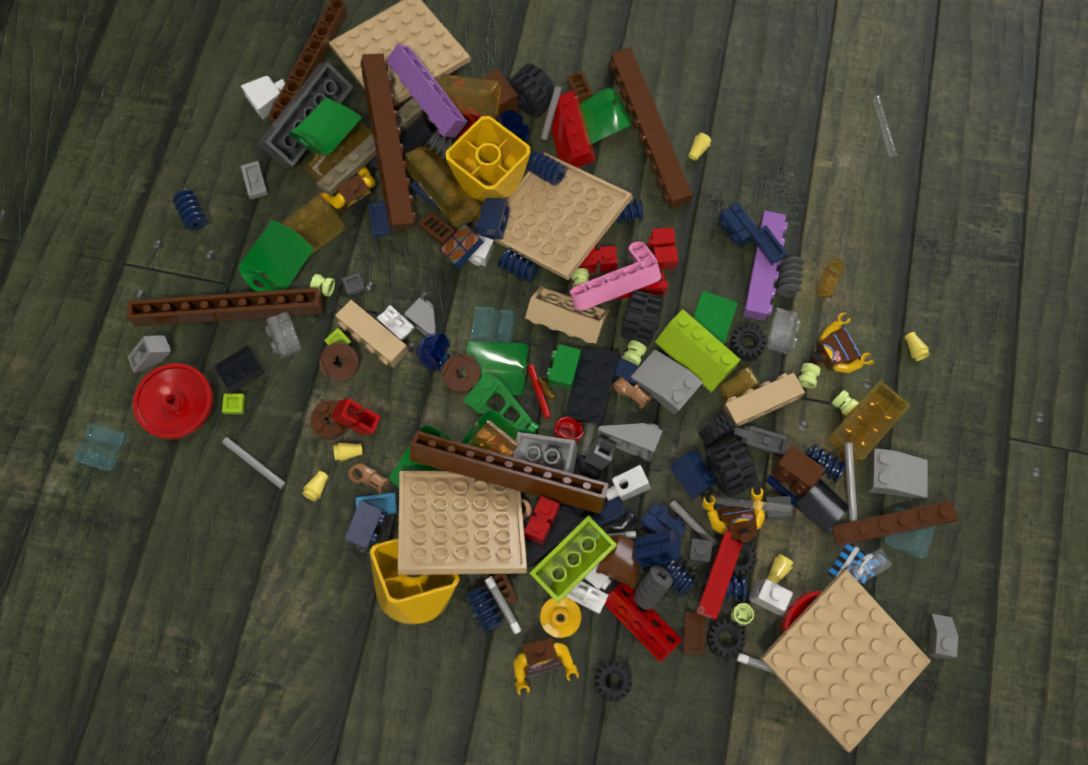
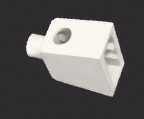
M264 76L241 87L259 116L264 119L269 115L285 82L281 79L273 84L268 76Z
M641 465L613 478L614 485L608 487L606 496L608 500L620 496L621 500L624 501L650 490V484ZM624 484H628L626 489H622Z
M764 579L755 581L748 600L784 617L793 593Z

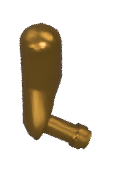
M540 376L537 377L544 394L551 400L555 399L556 394L549 388L547 381L542 380Z

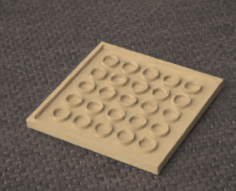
M402 0L329 42L332 50L363 88L364 83L360 66L362 54L384 53L386 60L397 44L409 46L436 81L471 61L469 54L421 0ZM388 63L389 69L387 74L388 77H391L392 86L390 91L394 94V106L411 97L408 88L400 82L399 76L390 69Z
M544 152L545 156H549L550 159H554L556 162L561 163V165L566 166L565 177L559 184L551 185L528 172L514 193L507 197L511 210L503 240H492L508 249L512 248V251H517L519 255H524L525 258L530 259L532 262L569 280L633 197L632 193Z
M400 471L398 575L526 573L527 564L520 491L449 471Z
M842 570L760 658L842 748L849 753L931 662L847 570Z

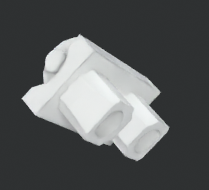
M391 305L377 317V320L401 341L415 329Z
M581 581L566 597L600 614L608 594Z

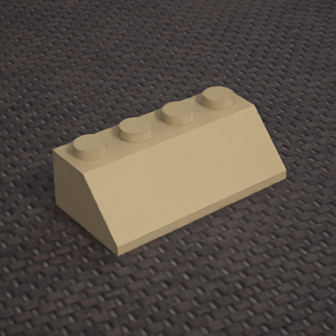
M540 286L530 299L525 318L529 319L532 323L543 324L551 330H559L565 332L568 336H576L587 343L596 344L610 311L598 306L582 311L576 310L572 297Z

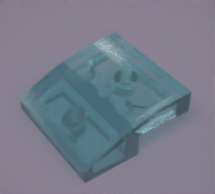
M476 307L470 341L511 343L516 313L513 310H495L494 307Z
M88 423L84 440L78 444L74 461L112 471L122 452L128 433Z
M896 506L895 512L904 511L906 509ZM936 526L887 536L884 544L903 550L905 554L926 560Z

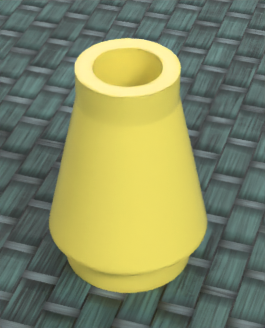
M699 133V135L695 136L688 157L697 161L710 147L711 138L704 133Z
M911 332L904 337L911 358L921 361L929 356V348L920 340L915 332Z
M338 442L337 445H333L335 460H340V462L362 455L361 443Z
M318 471L303 487L304 491L302 494L307 499L315 502L321 497L329 476L322 471Z
M779 554L778 557L774 558L767 580L778 585L792 569L791 566L794 562Z

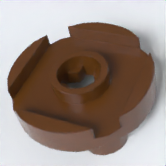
M333 343L323 350L319 361L320 368L328 378L343 381L350 378L357 370L358 356L355 350L347 344ZM335 357L344 358L345 362L342 363V367L334 365Z
M459 354L445 362L442 375L446 385L451 390L458 393H468L480 380L481 368L473 357ZM463 369H466V376L458 378L459 375L457 374V371H462Z
M337 401L320 402L311 415L312 429L319 437L326 440L337 439L338 436L344 435L349 429V426H343L336 421L331 422L330 425L326 421L327 418L332 416Z

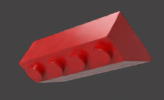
M573 90L560 95L551 125L558 158L579 168L596 161L579 98Z

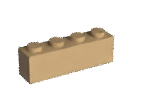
M352 300L335 315L338 320L337 325L343 331L348 330L351 332V337L358 343L360 341L365 344L364 347L371 354L375 352L379 356L378 359L387 366L389 364L394 368L408 353L407 346Z
M782 374L772 383L770 381L764 382L759 386L760 388L753 390V388L749 389L741 397L736 398L734 396L725 401L724 413L729 416L736 427H739L800 399L805 392L795 374Z

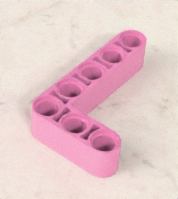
M639 241L629 246L632 265L573 287L570 290L575 309L579 311L586 310L659 281L661 274L658 261L645 243Z

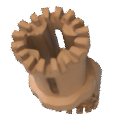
M622 377L613 384L614 389L619 394L632 398L639 404L641 409L653 397L651 394L648 395L644 392L639 384L632 387Z
M361 463L355 464L348 472L351 481L370 485L377 489L379 494H382L386 490L385 487H388L387 485L390 483L389 478H383L377 474L376 470L370 469ZM355 469L361 471L362 478L356 475Z

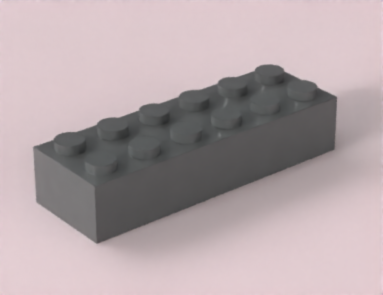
M328 61L319 64L261 138L258 145L283 168L293 167L306 148L288 133L292 132L325 97L341 104L353 86Z

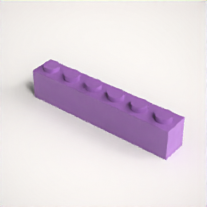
M397 44L386 59L390 69L399 76L400 82L408 88L409 94L418 101L419 107L427 113L429 120L437 126L438 132L444 137L455 138L465 126L467 120L409 46Z
M764 210L759 229L767 226L782 246H784L785 238H782V235L786 233L788 222H785L786 215ZM757 246L755 247L742 317L765 321L767 315L770 316L772 313L773 305L770 304V301L775 296L776 288L773 287V284L777 282L779 271H776L777 265H780L781 260L771 265Z

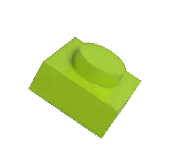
M339 328L324 340L328 345L333 343L348 345L351 343Z
M224 394L222 413L243 414L245 395Z

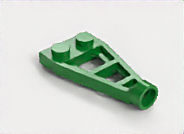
M488 371L484 373L463 400L479 414L484 415L492 410L487 406L488 401L495 393H499L504 398L506 404L501 411L496 412L512 426L523 433L536 434L540 428L537 423L531 420L504 384ZM510 407H514L520 413V418L517 422H512L504 416Z

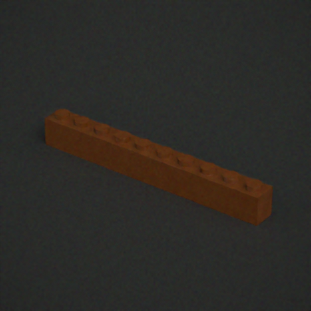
M628 48L611 53V61H609L610 70L614 71L616 85H619L621 88V97L627 103L628 114L632 115L633 127L637 128L639 132V141L645 147L644 153L646 158L650 159L651 171L657 176L656 182L658 188H661L663 191L665 204L668 203L670 209L690 204L692 192L632 49Z
M384 53L362 54L360 66L389 231L411 229L416 222L415 212H412L411 208L413 198L411 194L409 195L408 191L410 182L405 174L407 170L406 161L402 158L404 149L403 144H400L399 141L401 132L400 127H397L396 124L398 119L397 111L393 108L395 99L394 94L390 91L392 83L391 77H388L387 74L389 69L388 61L385 60Z
M319 288L132 300L128 301L127 319L135 327L323 314V296Z
M419 431L416 432L410 444V461L531 495L543 496L556 502L600 514L605 503L609 483Z

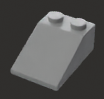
M654 350L630 377L673 415L682 408L703 383L688 369L657 350Z
M639 423L599 426L597 438L601 437L617 445V449L650 462L662 430L657 425L651 423L648 425Z
M518 432L512 457L573 474L578 446L575 440Z
M873 449L868 454L867 492L927 499L928 460L884 449Z

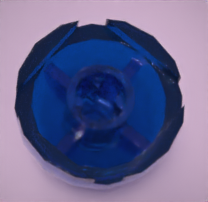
M507 110L496 118L498 123L522 141L528 138V126L523 124L521 121L523 118L515 111Z
M431 333L421 339L416 347V356L424 368L433 371H441L445 362L450 358V354H447V348H450L448 337L443 333Z

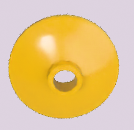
M564 597L559 603L551 598L541 609V625L553 637H569L576 632L580 625V609L573 600ZM559 614L564 615L565 618L561 622L556 618Z

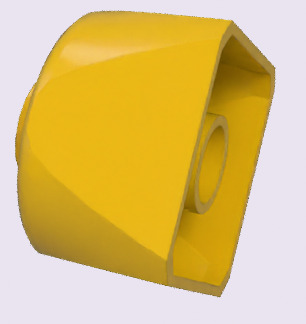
M482 116L446 151V160L462 189L472 198L484 202L485 198H507L519 187L529 159L530 146L492 117Z
M399 538L374 545L370 550V559L376 595L383 612L393 620L405 624H421L438 617L445 610L460 580L458 574L398 575Z

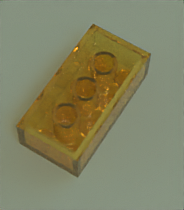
M880 380L826 441L844 456V443L852 442L854 465L857 466L909 409L911 404Z

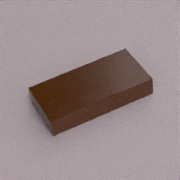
M684 612L683 654L704 656L706 616L696 612Z

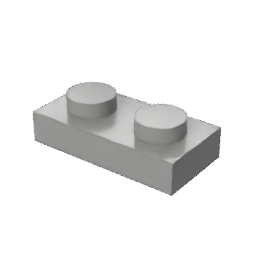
M259 162L241 165L250 200L268 195Z

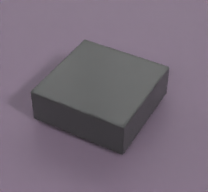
M360 273L342 278L348 297L366 291Z

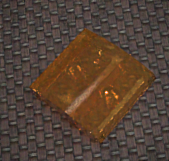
M490 420L485 423L469 444L470 446L511 456L519 446L517 442Z

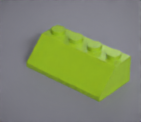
M685 310L680 311L670 321L655 341L678 364L703 382L702 385L711 393L728 377L741 360Z
M587 516L530 574L559 603L617 544Z

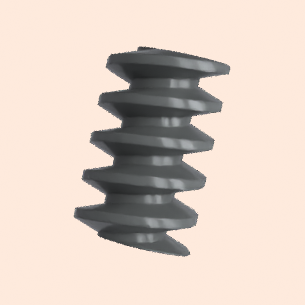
M436 130L425 141L423 147L429 144V151L431 152L433 149H436L435 155L437 156L442 153L441 160L446 158V151L452 146V139L446 140V137L440 136V133Z
M787 256L781 260L777 288L779 295L793 298L797 296L796 292L801 291L802 288L799 285L802 284L800 278L803 277L801 272L804 270L802 266L805 263L804 259Z
M659 565L651 567L650 571L636 588L635 602L644 609H653L672 585L670 573Z

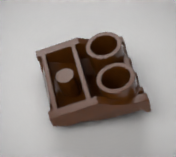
M623 535L609 536L617 546L597 565L596 573L606 575L634 589L640 564L633 557L635 541Z

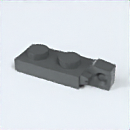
M745 426L744 429L735 427L731 435L732 438L741 440V444L781 457L785 453L788 440L787 436L754 426Z

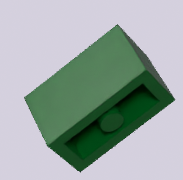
M559 344L558 349L553 351L551 361H554L553 367L548 368L546 376L549 379L550 386L571 391L581 355L580 349Z

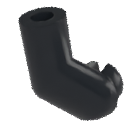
M585 455L578 456L576 460L580 474L590 479H598L601 475L600 470L589 466L585 462Z
M627 511L620 522H610V532L629 531L636 522L635 513Z

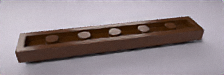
M951 500L835 525L831 529L836 546L841 547L957 522L958 517Z

